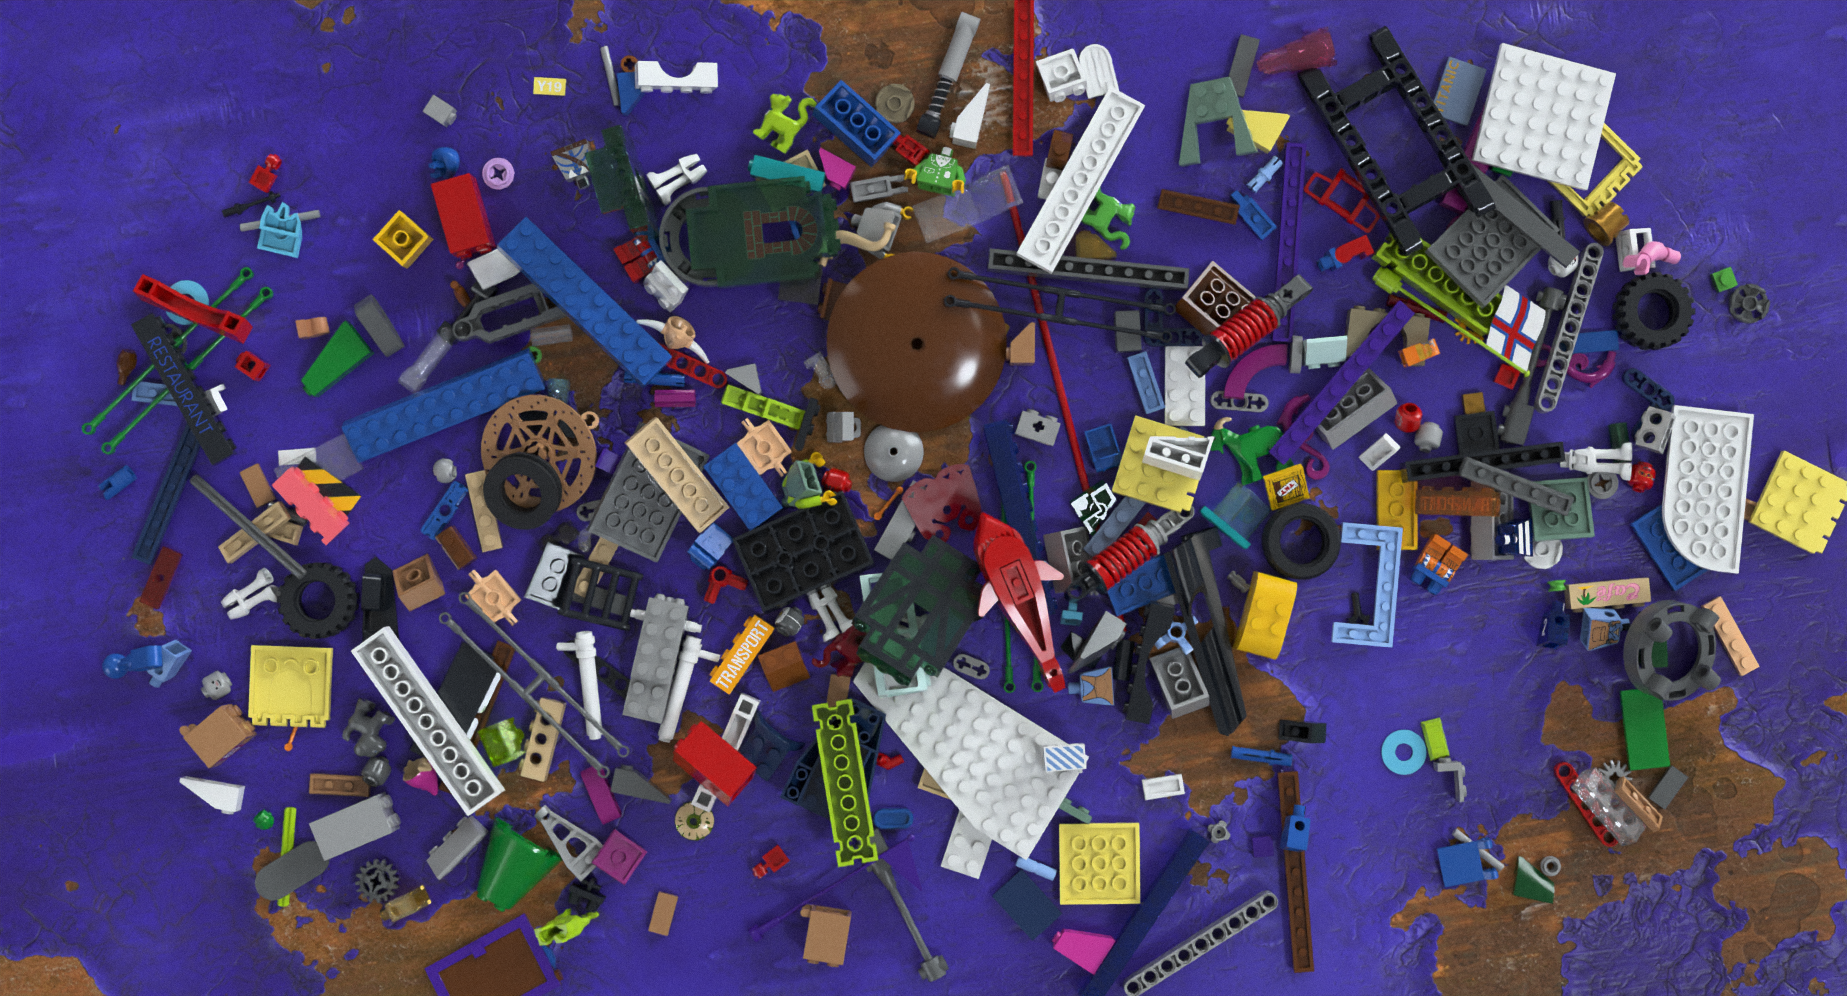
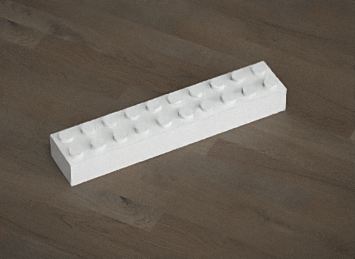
M389 626L383 627L351 650L467 816L473 814L505 791L497 777Z

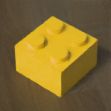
M400 210L373 238L374 242L406 269L411 266L434 240Z

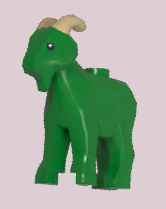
M1224 417L1219 419L1213 427L1210 437L1214 438L1210 450H1218L1221 454H1224L1223 445L1226 444L1240 465L1242 486L1263 479L1257 464V458L1269 454L1268 451L1284 433L1278 427L1265 426L1260 428L1257 425L1248 428L1249 433L1238 435L1223 428L1225 422L1232 420L1230 417ZM1291 458L1284 465L1276 460L1275 472L1294 466Z

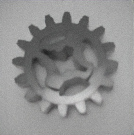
M378 858L374 859L373 864L371 861L366 862L367 867L361 866L360 870L362 873L356 874V877L360 878V880L356 881L355 885H360L361 887L357 892L363 891L362 898L364 899L369 896V902H373L376 899L377 903H380L382 898L385 901L389 900V895L394 896L396 894L393 889H398L400 886L396 884L400 877H395L398 869L392 870L393 863L386 865V859L382 860L381 863H379ZM377 868L374 874L368 873L370 869ZM376 877H379V881L381 882L378 885L377 881L374 880ZM381 888L388 889L386 892L378 894Z

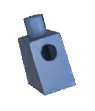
M177 640L162 645L163 667L147 671L152 675L149 683L159 688L162 682L172 679L192 650Z

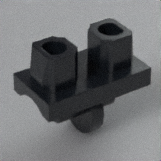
M592 877L590 881L583 879L581 884L584 886L573 882L568 890L570 891L568 902L579 905L582 897L587 898L589 901L585 909L593 913L604 903L607 896L598 893L601 886L595 884L596 877Z

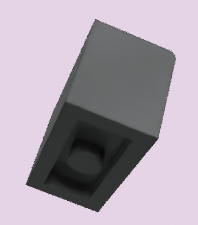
M1139 310L1115 311L1113 313L1114 326L1140 330ZM1114 331L1116 353L1140 352L1142 350L1141 335Z

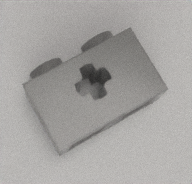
M1027 409V412L1022 411L1015 435L1053 447L1061 424L1057 422V418L1046 415V418L1038 416L1039 412ZM1041 422V426H1044L1043 430H1039V432L1034 431L1033 424Z

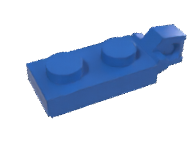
M1235 190L1229 196L1236 205H1240L1238 215L1261 241L1277 228L1252 197L1250 198L1248 195L1243 197L1238 190Z

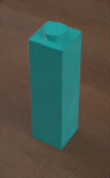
M758 155L754 156V160L750 159L748 171H750L752 178L821 195L826 177L825 172Z

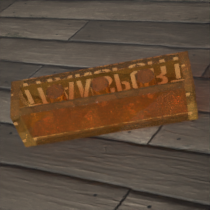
M1422 486V490H1416L1415 514L1500 517L1501 493L1494 492L1495 488H1482V492L1474 491L1472 487H1462V491H1454V487H1442V491L1434 490L1432 486Z

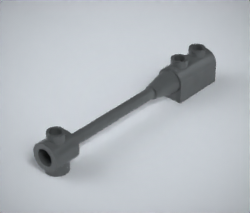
M1544 287L1543 291L1539 290L1536 302H1539V307L1545 310V319L1531 353L1528 365L1530 375L1524 377L1523 383L1519 387L1510 406L1505 405L1502 416L1506 417L1504 425H1499L1497 432L1498 436H1501L1500 441L1520 447H1523L1535 410L1533 406L1528 405L1531 392L1530 385L1552 311L1564 310L1567 295L1561 290Z
M876 827L873 829L874 836L870 837V843L876 842L877 854L880 855L889 848L879 828ZM857 840L858 842L854 844L855 847H858V844H861L860 840ZM881 858L866 869L868 872L873 871L874 875L876 874L887 890L890 891L924 958V961L920 963L921 968L918 969L923 980L927 979L928 982L935 981L944 976L949 967L943 955L931 956L896 887V881L890 869L892 866Z

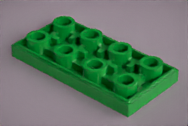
M1638 689L1619 691L1628 770L1670 766L1663 700L1644 694Z

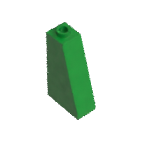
M345 320L301 380L305 385L303 389L309 396L320 397L375 354L350 322Z

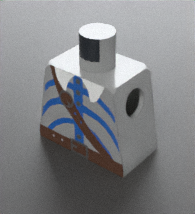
M587 139L550 152L568 182L576 180L579 190L590 186L587 176L595 173L590 144Z

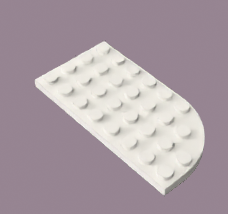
M1673 405L1671 412L1676 416L1668 440L1662 501V519L1666 534L1680 555L1692 564L1711 571L1738 574L1754 414Z

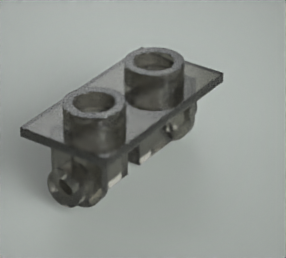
M571 520L567 523L563 522L556 528V531L551 534L547 533L540 539V542H538L539 548L543 551L547 541L562 546L559 543L562 540L565 545H568L577 539V535L580 533L576 527L574 528Z

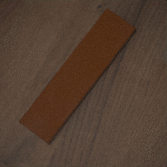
M1161 189L1157 209L1236 225L1240 205Z

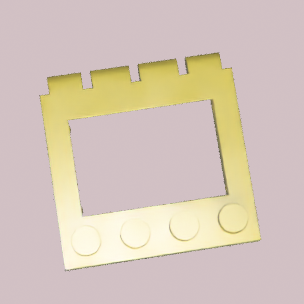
M1605 123L1601 138L1623 159L1583 200L1571 187L1548 181L1583 217L1587 215L1593 216V212L1600 210L1602 206L1599 202L1604 206L1617 195L1613 188L1620 192L1630 181L1626 174L1634 177L1643 167L1638 162L1641 158Z

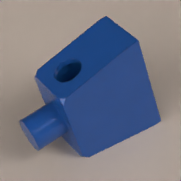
M1294 805L1293 815L1286 816L1280 849L1295 852L1307 851L1311 819L1304 818L1306 806ZM1295 823L1299 826L1298 830L1295 828Z

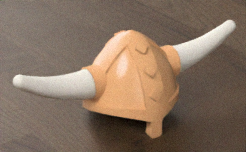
M679 316L669 317L666 323L649 319L636 321L638 324L650 326L662 333L669 349L685 347L700 356L705 364H709L706 354L694 341L696 336L694 328L685 319Z

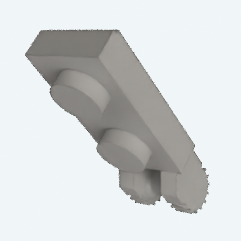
M904 175L883 176L851 182L853 202L857 203L891 197L908 192L907 187L891 188L890 182H902Z

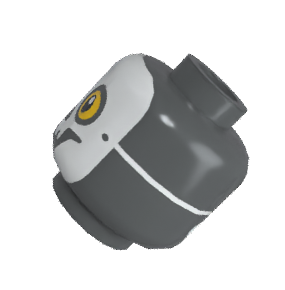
M795 606L783 608L775 619L776 630L786 637L796 635L804 624L802 611Z

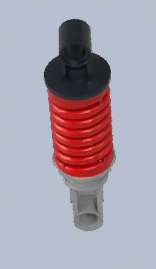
M1191 506L1190 511H1186L1187 517H1183L1180 513L1171 510L1156 521H1148L1145 526L1137 523L1128 533H1125L1116 542L1111 543L1110 546L1100 551L1098 555L1093 556L1092 560L1083 562L1081 564L1083 575L1073 581L1064 591L1066 601L1077 603L1094 590L1101 595H1105L1110 588L1120 582V579H1125L1126 575L1132 574V571H1136L1138 566H1143L1144 561L1148 562L1151 557L1158 556L1160 554L1159 546L1166 544L1168 537L1193 517V506ZM1071 588H1075L1078 590V597H1075L1071 594Z

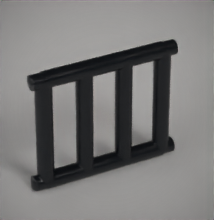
M572 557L571 564L573 565L562 608H559L557 614L629 631L630 614L639 580L643 579V574ZM580 567L592 569L582 612L570 610ZM600 571L612 574L601 617L589 614ZM620 576L631 579L621 622L609 619Z

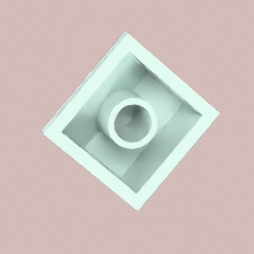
M1347 336L1304 340L1302 365L1308 366V369H1318L1322 364H1328L1329 368L1339 367L1340 363L1346 361Z

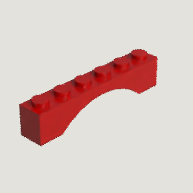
M142 274L133 289V292L142 301L244 344L253 328L246 318L200 303Z

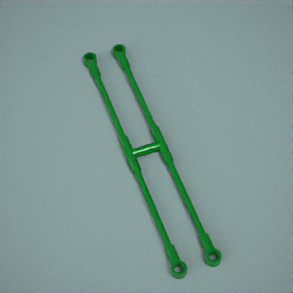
M248 267L241 269L240 275L211 307L216 308L246 280H251L254 277V272ZM246 271H250V275L248 277L244 276V273ZM269 287L261 288L260 294L240 316L246 318L265 300L271 299L274 294L273 290ZM266 290L270 292L268 296H264ZM193 323L184 333L175 338L176 344L174 346L176 349L198 326L197 324ZM220 335L200 356L197 355L188 365L185 363L187 368H191L194 371L225 336ZM152 363L102 413L100 412L90 423L83 424L82 432L87 435H93L96 432V427L106 418V415L155 368L154 364ZM168 388L122 432H119L110 442L104 443L101 447L102 452L108 455L113 454L116 446L126 438L125 435L169 393ZM90 425L92 429L90 432H87L86 428ZM108 445L111 446V450L109 452L106 451V447Z
M1028 461L1025 463L1024 469L1027 472V487L1029 488L1030 551L1033 560H1037L1033 489L1035 487L1034 471L1036 470V464L1033 461ZM1000 462L997 464L996 469L999 472V488H1001L1002 522L1007 524L1006 488L1009 467L1006 462ZM1028 463H1032L1034 465V469L1032 471H1029L1027 469ZM1000 464H1004L1006 466L1005 471L1002 472L999 470ZM1005 616L1006 667L1003 688L1007 693H1012L1016 686L1013 682V667H1011L1010 622ZM1034 656L1031 688L1035 692H1040L1044 686L1041 682V670L1038 660ZM1036 682L1041 684V688L1038 690L1034 689ZM1008 683L1013 684V689L1010 691L1006 689Z

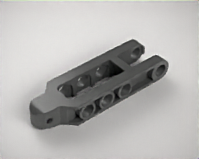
M532 283L475 303L468 317L455 322L453 325V335L461 342L477 338L491 344L565 318L567 315L558 307L548 310L543 292ZM534 297L540 315L529 319L523 318L521 322L509 326L507 324L503 325L501 329L489 333L484 331L480 321L483 314Z

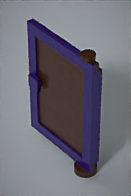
M526 914L513 919L425 968L438 996H543L561 986L560 981L564 979L559 969L554 970L543 947L539 945L538 938H536L535 931Z

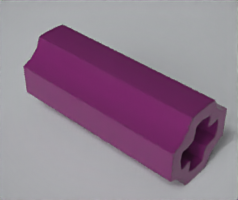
M655 390V408L696 407V391Z

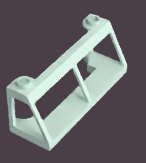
M893 572L889 580L901 578L903 586L912 582L897 572ZM883 573L860 576L863 601L871 592V583L877 582ZM912 602L907 610L909 629L893 631L896 634L910 633L911 642L918 632L914 602ZM875 614L869 616L875 620ZM867 624L869 632L872 627ZM875 629L869 638L870 644L874 646L878 641V636H881L882 633L877 632ZM872 654L877 691L880 699L928 691L927 686H931L930 676L925 674L923 662L916 672L917 687L887 690L882 660ZM913 654V655H914V662H915V666H916V664L918 663L920 657L917 656L916 654Z

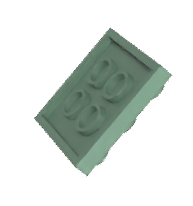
M1587 477L1532 481L1574 497L1568 516H1563L1529 503L1533 542L1595 537Z

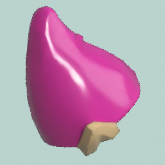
M423 757L413 762L409 760L407 766L403 769V781L412 787L420 788L436 796L438 794L437 772L428 759Z

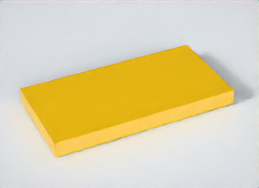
M1376 470V525L1403 528L1401 550H1418V481L1402 483L1400 470Z

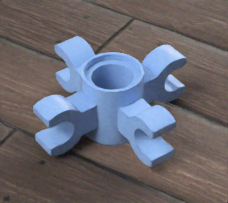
M1192 616L1194 624L1196 625L1198 623V620L1195 616ZM1173 620L1171 628L1154 644L1157 649H1160L1170 641L1178 643L1185 655L1193 650L1184 637L1187 631L1185 622L1182 624L1174 623ZM1171 629H1180L1181 636L1178 638L1173 637L1170 632Z

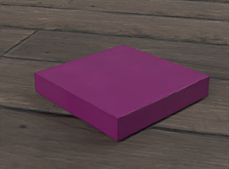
M613 829L591 863L625 885L647 851Z

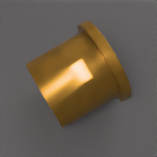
M1609 202L1600 210L1593 212V216L1589 215L1586 217L1583 223L1588 234L1597 243L1608 246L1612 243L1613 238H1616L1619 232L1629 225V218L1627 214L1622 215L1624 210L1618 204Z

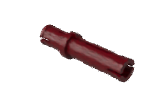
M1392 294L1388 296L1386 306L1393 307L1400 300L1414 313L1425 314V318L1441 323L1445 322L1417 302L1412 301L1411 298L1405 299ZM1432 307L1433 309L1447 317L1448 311Z

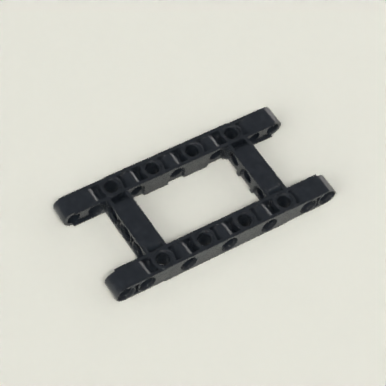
M1383 26L1368 35L1372 44L1371 48L1383 66L1381 69L1337 93H1334L1322 71L1317 69L1315 65L1297 73V76L1402 253L1407 257L1423 248L1420 239L1421 235L1408 215L1414 210L1455 188L1458 189L1471 212H1474L1477 217L1496 208V205L1387 26ZM1396 69H1402L1405 73L1398 74ZM1393 88H1396L1445 168V170L1436 175H1430L1427 180L1420 184L1412 185L1409 190L1399 195L1391 191L1386 182L1385 175L1376 160L1371 158L1365 148L1364 140L1346 116L1347 113ZM1416 102H1423L1425 107H1418ZM1333 107L1335 111L1328 112L1325 108ZM1442 135L1446 140L1439 141L1436 136ZM1353 140L1355 145L1349 146L1345 141ZM1457 169H1464L1466 171V174H1459L1457 172ZM1372 173L1376 178L1370 180L1366 177V174ZM1393 207L1396 212L1393 214L1389 213L1386 208Z

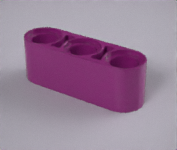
M593 766L581 771V777L601 823L604 825L622 817L614 793L610 792L611 786L607 777H599L597 770ZM602 768L600 770L601 775L605 776V772Z

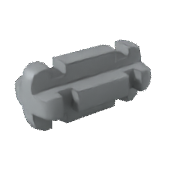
M1231 571L1227 579L1231 580V583L1236 588L1241 589L1242 593H1245L1250 588V584H1246V581L1239 574L1236 575L1235 571Z

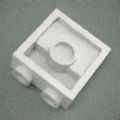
M1074 49L1036 61V66L1050 102L1054 100L1055 102H1061L1068 95L1074 94L1078 96L1083 94L1085 89H1088L1086 77Z
M662 260L655 264L652 272L646 276L643 282L645 290L649 294H653L658 299L660 306L669 312L682 303L688 291V288Z

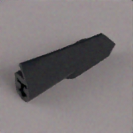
M374 557L365 564V573L362 578V642L383 627L388 626L399 639L392 569L377 557Z

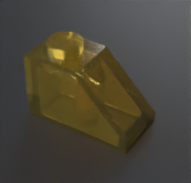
M1079 231V234L1075 235V257L1101 260L1116 259L1117 253L1097 234H1091V231Z

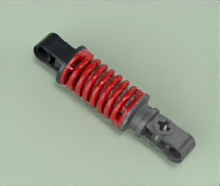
M1298 274L1274 294L1269 293L1265 298H1254L1249 305H1246L1237 314H1234L1232 318H1229L1211 333L1206 334L1202 338L1203 348L1193 353L1185 361L1186 366L1198 378L1203 377L1215 365L1227 368L1232 360L1237 359L1238 355H1242L1244 351L1258 343L1266 334L1280 327V319L1287 315V311L1299 301L1304 300L1314 288Z

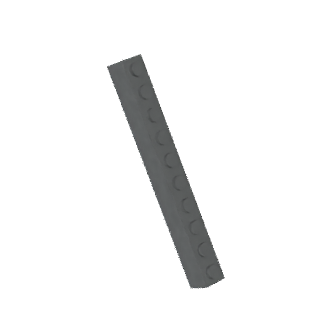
M990 248L988 252L987 272L1182 292L1188 288L1189 268L1061 256L1054 271L1050 274L1017 256V251Z

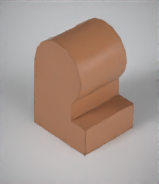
M327 317L296 320L300 339L305 340L330 333Z

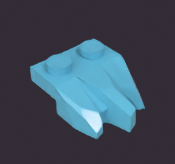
M283 202L276 213H274L272 207L267 205L260 221L259 229H261L257 248L298 258L302 242V228L298 213H294L289 217L290 207Z

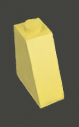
M1242 110L1248 128L1251 131L1255 147L1268 154L1290 116L1281 113ZM1229 118L1226 122L1229 125L1226 131L1234 135L1233 118Z

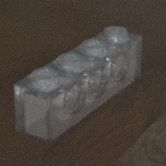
M1596 767L1582 771L1571 786L1621 846L1637 842L1647 826L1614 792V787L1610 785Z

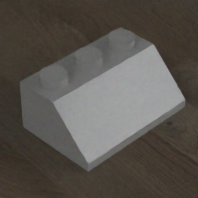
M1085 526L1043 535L1049 565L1064 575L1062 580H1053L1055 594L1064 592L1073 581L1078 579L1080 575L1082 576L1083 574L1079 571L1081 564L1092 560V557L1082 550L1090 541Z
M473 815L468 818L463 817L457 823L459 828L454 833L450 831L442 839L444 843L440 847L436 845L428 853L430 857L426 861L439 880L448 875L489 833Z

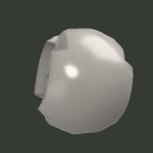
M442 458L433 465L434 476L437 477V481L440 483H450L456 478L457 469L453 465L452 460Z

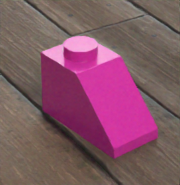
M820 148L819 154L827 181L830 182L829 186L838 191L840 189L846 190L856 171V166Z

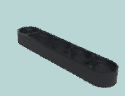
M570 640L566 643H575V640ZM563 651L568 658L579 665V658H576V654L573 655L568 651ZM596 654L597 679L626 700L631 679ZM602 667L610 669V676L608 678L600 676L599 671ZM619 678L626 681V687L623 690L617 689L615 685L616 680Z

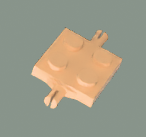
M746 418V422L743 420L741 423L748 432L743 439L737 442L738 446L759 475L775 468L780 477H783L788 472L781 462L792 453V450L770 420L754 427L749 418Z
M475 569L471 571L468 575L476 583L473 589L468 592L471 594L472 599L494 623L499 619L506 618L511 626H514L518 620L511 612L522 599L497 570H494L484 578H481Z

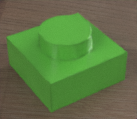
M1731 267L1710 274L1717 293L1738 285Z

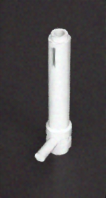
M581 631L576 633L575 643H557L556 648L558 651L576 650V658H579L584 710L602 726L595 665L596 648L593 646L595 636H592V631ZM585 718L586 732L589 739H600L601 733Z
M686 635V638L682 641L683 648L678 655V666L669 693L663 722L660 724L658 731V740L670 743V740L674 737L694 664L697 663L698 658L714 662L719 661V654L701 650L702 639Z

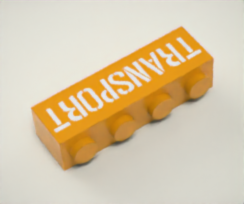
M757 614L754 617H748L743 625L746 627L743 633H737L732 641L734 643L732 649H726L721 657L723 660L719 667L716 665L709 674L712 677L710 682L727 694H731L776 628Z

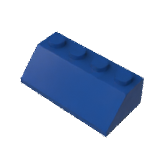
M842 80L815 106L812 114L871 168L901 134L899 130Z

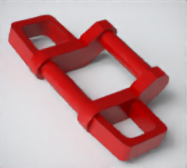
M1342 167L1333 180L1318 172H1314L1303 188L1304 192L1318 200L1320 205L1327 206L1347 219V223L1350 225L1354 224L1366 233L1371 232L1380 218L1379 213L1367 203L1369 197L1361 183L1347 174L1346 170ZM1316 177L1330 183L1321 198L1308 189ZM1340 180L1345 181L1363 193V196L1352 212L1329 199ZM1364 206L1375 214V219L1367 228L1355 221Z

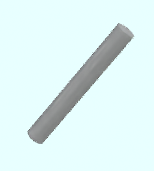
M604 46L600 50L614 106H620L619 90L608 46Z
M1457 828L1452 832V835L1460 842H1472L1470 838ZM1479 849L1480 857L1498 871L1504 868V864L1484 849Z

